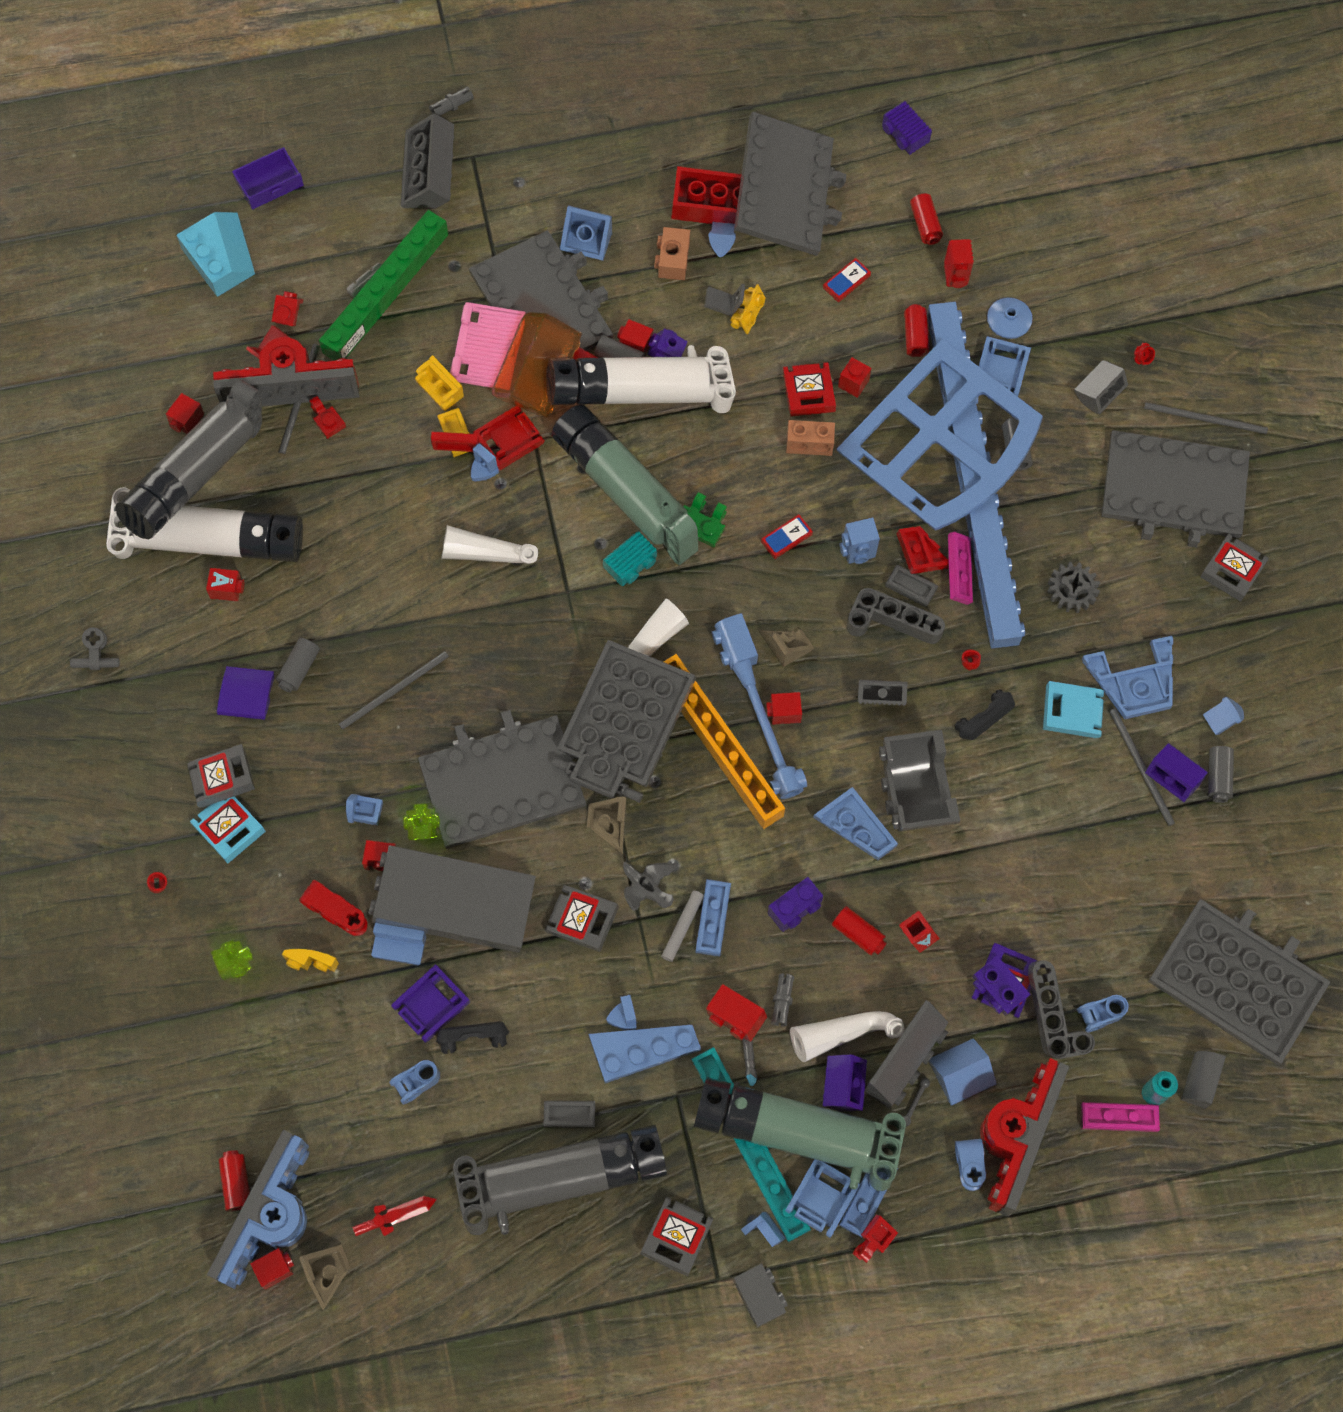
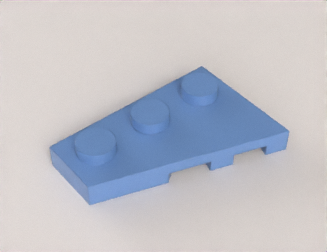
M853 787L814 814L813 818L876 860L882 858L898 845Z

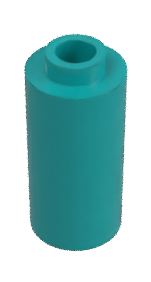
M1167 1071L1157 1073L1143 1086V1099L1150 1105H1161L1176 1093L1178 1089L1176 1077Z

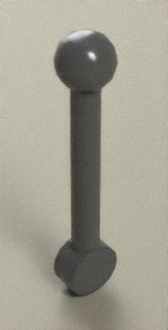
M927 1078L920 1080L921 1086L906 1116H903L906 1127L911 1124L910 1118L925 1088L930 1085V1081Z

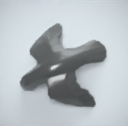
M624 862V872L632 882L631 886L624 889L625 899L629 907L633 911L638 910L640 902L646 898L655 901L661 908L670 907L674 900L673 896L662 892L658 885L664 876H669L674 871L676 865L672 863H654L647 865L644 872L640 873L631 864Z

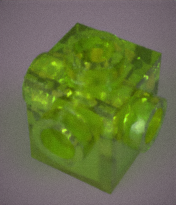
M428 803L414 804L413 809L406 811V815L403 816V826L405 830H408V840L437 837L436 828L440 827L439 813H435V807L428 808Z
M231 940L221 945L220 949L211 952L218 973L223 980L231 977L233 979L240 978L246 975L248 970L252 969L249 962L253 960L248 946L243 947L240 941L235 942Z

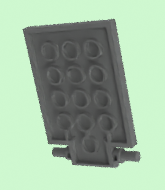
M607 640L557 748L561 752L578 758L577 763L573 761L567 762L554 757L551 765L566 771V774L570 776L571 782L611 799L616 798V796H623L640 803L643 793L629 788V785L623 783V780L625 778L647 787L693 687L696 676Z

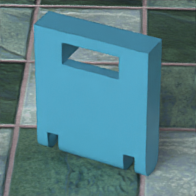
M1049 681L1046 684L1043 730L1100 738L1102 731L1094 728H1102L1103 699L1101 697L1104 696V690ZM1061 697L1060 717L1052 716L1053 699L1058 700Z

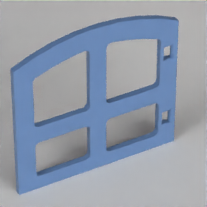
M942 339L837 448V452L936 531L970 514L1005 485L1028 454L1037 436L1043 416ZM944 363L967 382L935 416H930L908 399V396L938 364ZM982 394L986 395L1019 421L1013 438L996 464L988 462L948 430L954 421ZM892 412H898L920 429V431L888 465H883L865 451L861 444ZM935 443L939 444L981 478L979 482L967 491L939 507L932 505L901 480V477ZM863 456L873 462L869 468L859 461ZM916 498L925 504L922 510H919L912 504Z

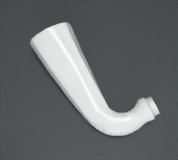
M447 525L442 559L527 564L534 563L537 560L538 549L534 545L514 544Z
M666 598L628 648L650 657L671 637L686 627L689 622L684 614Z
M865 1012L791 1027L790 1038L797 1057L802 1062H807L870 1032L884 1030L889 1038H898L904 1033V1024L902 1019L888 1012Z

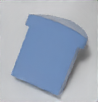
M713 222L712 230L709 232V241L714 252L719 257H723L734 244L736 238L734 233L735 224Z
M480 443L473 448L475 460L472 464L471 478L472 481L487 480L499 473L496 457Z
M1228 697L1223 698V702L1203 714L1215 735H1219L1244 719L1242 707Z
M351 794L346 801L348 822L354 823L355 821L378 826L383 801Z
M631 996L620 997L621 1003L610 1012L607 1017V1023L619 1029L635 1030L637 1028Z
M762 1212L741 1229L746 1236L758 1227L772 1247L785 1239V1236L767 1212Z

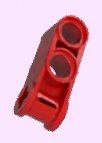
M316 880L311 882L299 899L300 903L305 907L320 914L325 920L340 927L350 935L360 936L367 931L368 922L363 912ZM358 919H359V921H360V923H359L358 925L355 924V923H354V924H351V921H352V920L358 921Z

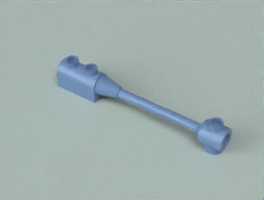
M742 613L717 622L714 626L716 630L712 631L715 644H721L724 650L720 652L721 661L724 666L729 665L731 670L735 672L750 697L777 770L772 775L774 780L769 781L771 789L775 794H779L781 799L794 797L803 792V788L807 787L806 777L801 768L796 770L795 767L786 766L755 686L756 682L751 665L757 664L758 653Z

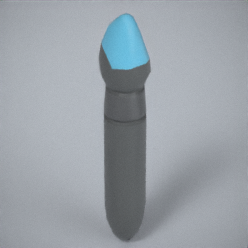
M743 1038L745 1075L749 1085L754 1086L757 1080V1071L755 1069L753 1041L750 1042Z

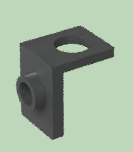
M741 284L733 295L708 287L704 307L733 316L743 303L745 284Z

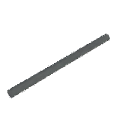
M317 344L312 346L309 355L310 363L315 362L319 349ZM295 402L278 453H286L301 402Z
M1145 402L1144 409L1263 434H1267L1268 427L1148 402Z
M446 651L339 723L342 730L447 659L449 656Z
M1116 708L1112 709L1109 712L1168 826L1175 824L1153 779L1145 774L1147 768Z

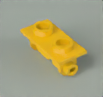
M756 284L755 288L749 287L744 291L743 303L740 307L745 308H738L730 319L731 327L735 329L742 327L746 334H749L751 327L755 324L756 317L764 306L766 299L758 284Z

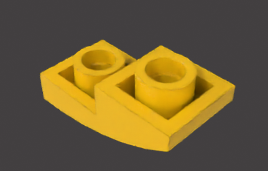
M288 949L282 953V956L287 961L286 965L298 971L300 968L308 971L311 963L314 962L313 966L323 972H326L327 969L335 972L339 964L335 957L313 950Z

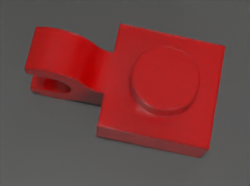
M318 396L309 400L312 404L311 408L317 414L313 418L314 423L326 439L346 427L345 422L333 406L326 410Z
M876 1215L861 1234L865 1241L859 1244L852 1254L860 1261L863 1260L867 1263L876 1250L883 1253L898 1232L885 1219Z

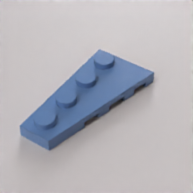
M693 1025L589 1034L605 1083L701 1050Z

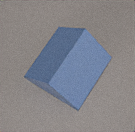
M568 206L560 250L574 254L582 251L584 256L603 260L612 235V216Z
M974 1038L929 1060L951 1106L997 1084L989 1056Z

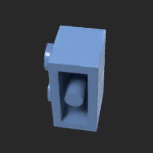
M869 518L845 525L844 533H842V543H840V551L843 557L846 556L848 564L854 562L862 564L876 557L880 538L874 519Z

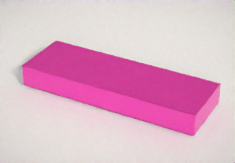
M951 532L948 534L950 599L968 605L973 603L971 537Z
M1082 1102L1081 1127L1082 1129L1159 1132V1105Z

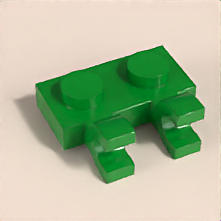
M698 492L691 508L686 505L683 507L697 526L698 540L715 548L725 530V525L721 524L727 514V511H725L727 506L718 502L712 517L709 518L700 513L706 504V496Z

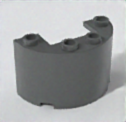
M942 730L884 737L883 746H879V756L884 764L885 778H881L882 791L887 792L888 800L885 801L887 815H892L893 828L899 832L960 823L956 798H951L944 765L946 748Z

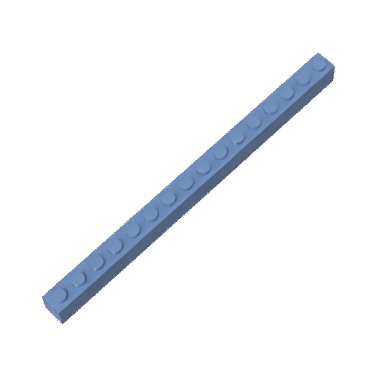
M956 302L930 304L927 311V322L932 347L934 348L943 339L970 360L969 350H965L964 345L966 343L965 330H961L960 325L962 323L961 310H957ZM940 363L936 368L945 406L967 381L946 364ZM977 397L948 430L991 463L990 453L985 451L984 445H986L987 439L985 431H981L982 413L977 411ZM954 457L962 494L979 482L981 478ZM994 494L988 501L965 516L969 537H971V548L991 649L1017 646L1020 644L1022 637L1025 636L1023 622L1020 623L1018 616L1021 613L1020 603L1015 601L1014 593H1016V582L1010 576L1012 562L1010 557L1006 556L1005 551L1008 548L1007 538L1002 536L1001 531L1003 529L1002 515H998L997 511L999 507L998 494Z

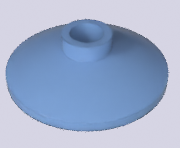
M1002 298L994 302L989 308L987 321L995 334L1003 338L1014 339L1028 332L1032 324V313L1024 302L1015 298Z

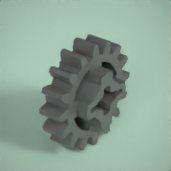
M1069 562L1067 568L1061 564L1058 571H1053L1052 578L1048 581L1050 587L1047 592L1054 594L1051 602L1058 601L1057 608L1066 606V612L1074 608V611L1079 613L1081 607L1085 611L1088 610L1089 604L1093 605L1095 603V597H1098L1100 592L1097 589L1100 581H1094L1097 574H1089L1090 567L1082 569L1080 562L1076 567H1073L1072 562ZM1073 582H1075V585H1074V586H1075V591H1074V593H1072V591H1073V588H1072Z

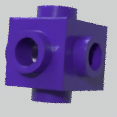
M664 328L659 333L652 335L648 344L650 346L648 355L651 357H682L687 341L677 336L674 331Z

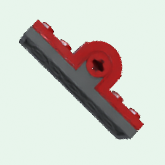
M278 337L265 344L261 352H259L260 368L246 367L240 370L223 369L219 372H213L214 390L219 403L226 402L231 388L240 379L261 391L262 407L294 404L295 402L306 403L315 396H318L321 401L360 398L359 381L353 359L341 358L336 361L327 362L319 360L310 363L306 348L297 340L289 337Z
M1051 1058L1045 1064L1041 1063L1032 1079V1082L1036 1083L1035 1087L1028 1091L1024 1102L1013 1097L1012 1099L1001 1101L994 1106L983 1120L980 1130L983 1145L989 1154L1004 1160V1162H1001L996 1174L1000 1178L999 1182L992 1186L987 1198L991 1202L990 1210L999 1211V1214L1006 1217L1016 1211L1068 1072V1065L1061 1062L1058 1064V1061Z

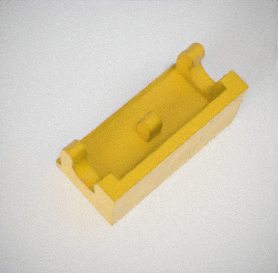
M433 355L416 370L418 375L415 377V381L444 411L464 397L462 385Z

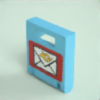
M235 796L206 807L198 814V817L202 820L198 823L194 818L190 821L227 864L266 832ZM246 827L249 833L231 848L227 842Z

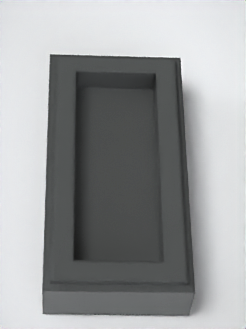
M899 565L895 566L885 584V587L926 608L938 589V585L917 574H911L909 570Z
M544 1101V1128H595V1101Z

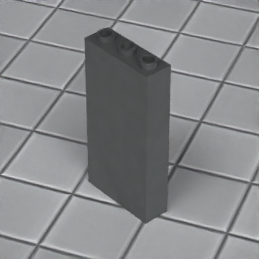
M390 845L387 853L382 852L379 866L384 867L382 876H377L374 890L379 892L377 900L371 901L369 914L373 915L372 923L421 930L425 934L517 953L520 952L536 876Z

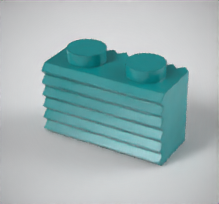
M637 531L603 559V568L621 586H624L626 583L631 584L638 578L639 572L645 568L649 569L655 564L657 549L650 544L640 531Z

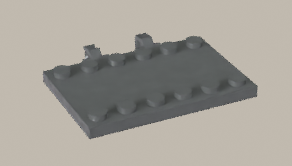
M752 112L749 116L734 230L817 256L821 249L823 225L837 226L842 218V212L829 209V205H826L828 187L841 188L846 182L847 175L830 167L834 138Z
M548 230L469 268L472 278L489 306L526 312L518 353L533 377L546 372L548 360L551 358H571L579 347L586 351L596 347L603 335L613 338V333L598 311L600 303L608 300V292L604 286L594 289L592 292L589 289H584L576 274L577 269L586 266V257L582 251L572 256L569 254L564 256Z
M1112 430L1101 517L1137 522V526H1142L1141 539L1151 540L1154 527L1163 526L1182 529L1189 532L1187 546L1195 548L1200 543V537L1205 536L1206 533L1221 536L1230 534L1233 538H1241L1250 451Z
M508 710L501 713L505 727L499 729L500 733L475 740L474 737L468 738L464 724L455 727L458 740L452 741L454 747L418 757L446 849L586 806L581 786L571 782L570 776L566 774V771L551 765L554 757L567 762L572 761L570 755L557 749L563 738V732L557 715L521 726L520 721H513L511 711Z
M1200 899L1148 982L1279 1066L1282 1064L1331 981L1297 960L1298 956L1294 954V951L1300 941L1293 936L1281 948L1280 946L1272 945L1253 933L1254 930L1249 926L1257 914L1252 910L1248 909L1245 911L1241 919L1236 916L1234 919H1231Z

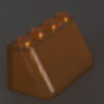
M526 313L518 325L494 382L492 395L509 404L547 418L554 408V405H550L547 397L546 370L548 360L551 358H572L580 346V338L583 333L547 313Z

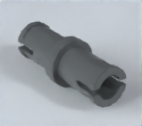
M466 86L454 94L449 93L445 95L444 99L429 105L431 114L435 113L441 116L450 110H457L458 106L474 99L472 91H469L470 88Z
M784 973L778 976L777 992L773 996L775 1005L771 1024L779 1026V1023H781V1027L787 1026L789 1005H792L793 1002L791 992L794 976L787 974L784 977Z

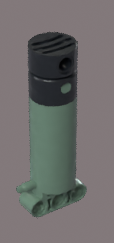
M580 404L566 411L555 423L551 434L565 452L571 456L653 544H664L667 547L669 556L676 564L681 565L698 552V529L693 519L688 515L687 510L585 405Z
M706 1077L694 1128L718 1134L720 1126L723 1124L722 1135L852 1169L849 1187L854 1190L858 1188L862 1172L870 1174L869 1182L875 1190L885 1191L890 1188L896 1176L906 1128V1122L902 1115L889 1113L884 1117L883 1122L879 1123L739 1085H734L731 1094H729L731 1083ZM887 1125H894L898 1131L889 1130ZM882 1149H890L893 1155H886ZM877 1172L885 1173L888 1179L879 1178Z

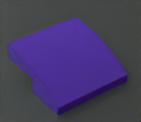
M226 666L218 700L217 715L265 720L270 704L269 695L274 681V671Z

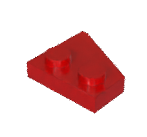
M921 526L898 530L896 535L911 574L949 569V559L939 551L940 546L929 538Z

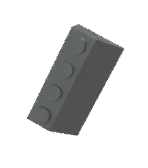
M435 113L406 130L401 207L436 209L450 201L454 124Z
M926 1000L865 1090L868 1095L888 1109H891L893 1104L900 1105L907 1094L903 1091L908 1083L914 1084L921 1074L917 1071L921 1063L923 1062L927 1065L935 1053L931 1048L936 1042L941 1044L948 1034V1031L945 1030L948 1021L929 1001Z

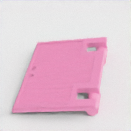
M466 302L463 307L461 327L450 374L459 383L510 391L526 312ZM472 312L479 313L477 323L470 321ZM461 364L469 365L467 375L459 373Z

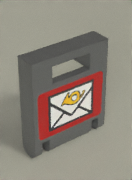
M1228 534L1200 577L1241 602L1269 558L1265 556L1262 560L1258 559L1261 554L1260 552L1238 539L1234 543L1230 542L1232 535ZM1218 570L1238 581V585L1234 586L1216 575Z
M242 744L196 759L187 764L198 807H205L255 789L246 751ZM233 764L235 767L242 765L243 776L236 778Z
M564 885L562 892L568 894V896L559 895L548 921L556 926L555 928L546 926L545 932L601 952L618 911V904ZM600 912L606 919L598 936L592 934L591 931Z
M666 1197L640 1255L688 1277L714 1218L709 1216L705 1224L701 1223L704 1216L703 1213L678 1201L675 1202L671 1209L668 1207L671 1203V1198ZM659 1244L683 1255L680 1262H674L657 1254L656 1251Z

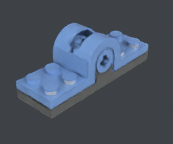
M285 1130L282 1131L207 1273L211 1278L235 1289L236 1285L240 1286L247 1275L245 1268L248 1262L256 1258L260 1249L257 1246L259 1241L275 1249L286 1248L295 1244L303 1236L307 1227L306 1211L302 1206V1201L286 1191L287 1188L291 1189L297 1179L295 1172L299 1165H304L309 1156V1151H307L309 1146L302 1138ZM276 1216L281 1217L279 1221L274 1220Z

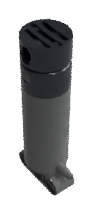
M241 379L238 380L231 388L226 402L217 404L116 504L115 511L121 523L129 531L142 539L149 540L153 538L168 520L250 438H254L262 425L261 391Z
M656 1125L630 1130L632 1141H630L627 1132H622L478 1167L472 1157L467 1155L458 1157L453 1164V1171L462 1218L467 1231L472 1235H481L488 1229V1218L497 1217L501 1234L506 1235L509 1233L507 1217L509 1213L635 1184L639 1181L637 1172H639L642 1182L667 1176ZM464 1168H472L469 1174H460ZM473 1191L477 1192V1195L474 1198H465L467 1193ZM472 1217H482L479 1223H470Z

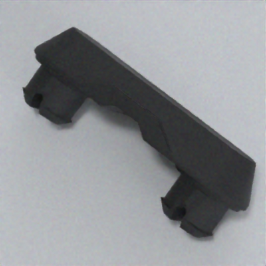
M1001 689L996 690V693L991 695L992 703L989 704L985 711L976 714L969 721L966 718H961L960 721H957L955 729L959 731L960 738L967 740L976 739L1010 712L1015 706L1012 694L1010 692H1003Z
M502 1021L440 1029L436 1042L441 1044V1052L443 1054H448V1049L450 1053H454L457 1050L456 1042L465 1041L469 1037H478L480 1039L490 1037L491 1045L494 1048H498V1043L501 1044V1047L506 1046V1035L509 1034V1030Z

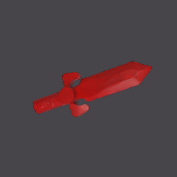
M422 1196L388 1209L385 1215H380L381 1212L386 1210L385 1205L375 1206L374 1212L376 1216L372 1220L353 1226L355 1236L376 1228L381 1229L383 1236H387L394 1231L393 1226L384 1227L385 1224L391 1223L394 1225L430 1210L437 1199Z

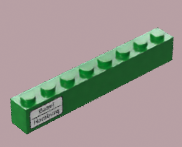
M427 210L319 339L322 354L333 361L348 357L448 236L446 220Z

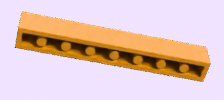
M677 654L664 661L666 664L689 672ZM695 681L681 712L764 830L784 817L785 807Z

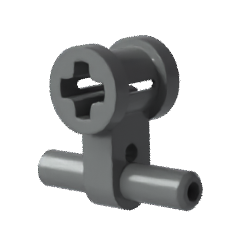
M94 627L86 629L82 635L83 644L89 648V658H72L70 660L71 668L100 670L101 668L120 666L119 658H101V649L107 644V636L102 630ZM94 633L100 637V641H96L95 645L89 641L90 638L94 637Z

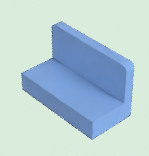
M375 923L373 930L375 940L371 954L373 958L413 965L421 964L426 942L424 931Z

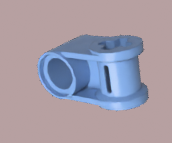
M1112 995L1099 1001L1084 1004L1078 1007L1077 1011L1081 1013L1086 1024L1085 1031L1089 1033L1121 1020L1128 1011L1129 1006L1124 997ZM1109 1004H1118L1121 1007V1013L1115 1014L1111 1012Z
M423 1060L407 1071L395 1076L389 1083L396 1088L402 1098L400 1101L404 1105L436 1085L440 1079V1071L432 1061ZM425 1068H433L434 1074L430 1079H422L421 1073Z
M982 1139L955 1141V1153L962 1186L969 1191H976L982 1187L986 1179ZM970 1172H974L975 1176H979L976 1182H973L972 1178H967Z

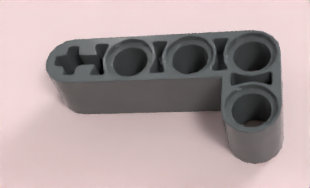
M865 588L859 592L849 613L846 626L849 634L858 637L866 633L873 620L930 644L939 642L945 629V623L939 616L871 588ZM862 600H870L873 604L865 605L862 603ZM884 609H892L895 613L887 614L884 612ZM906 618H913L916 620V623H908ZM858 619L864 624L855 625L852 621Z
M1046 960L1032 962L1028 968V978L1044 1053L1048 1057L1056 1059L1090 1053L1095 1046L1094 1037L1086 1031L1067 1032L1054 966ZM1040 967L1046 969V973L1042 974V976L1037 975L1036 970H1040ZM1049 982V986H1039L1038 983ZM1044 990H1048L1052 995L1051 1001L1047 1004L1041 999V994ZM1049 1015H1053L1057 1020L1056 1026L1052 1029L1046 1025V1019ZM1082 1035L1086 1040V1045L1080 1050L1076 1046V1039ZM1055 1040H1058L1062 1045L1061 1051L1058 1054H1054L1051 1050V1044Z

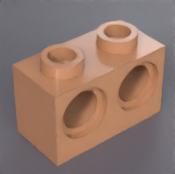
M789 420L786 453L832 456L835 423Z

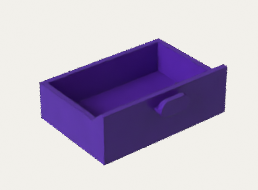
M284 147L232 171L237 185L252 210L304 186L300 172H298Z

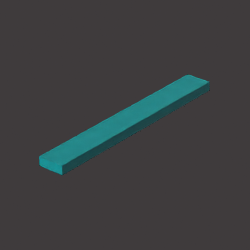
M714 1047L691 1059L704 1084L706 1077L731 1083L729 1094H731L734 1084ZM733 1138L787 1242L789 1243L811 1231L809 1225L794 1217L798 1210L794 1207L790 1214L785 1211L793 1198V1194L769 1149L766 1146Z

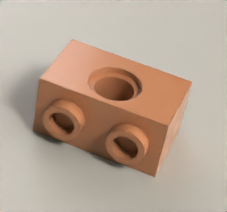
M664 227L663 235H658L657 249H661L660 255L655 257V269H658V278L685 280L690 230Z

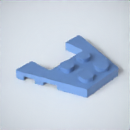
M1172 636L1151 640L1150 646L1156 664L1112 674L1104 651L1082 657L1084 665L1124 719L1171 709L1173 697Z

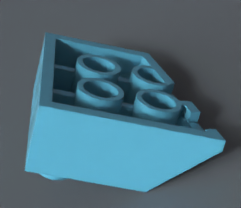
M214 212L176 235L181 249L217 297L255 274L238 213Z

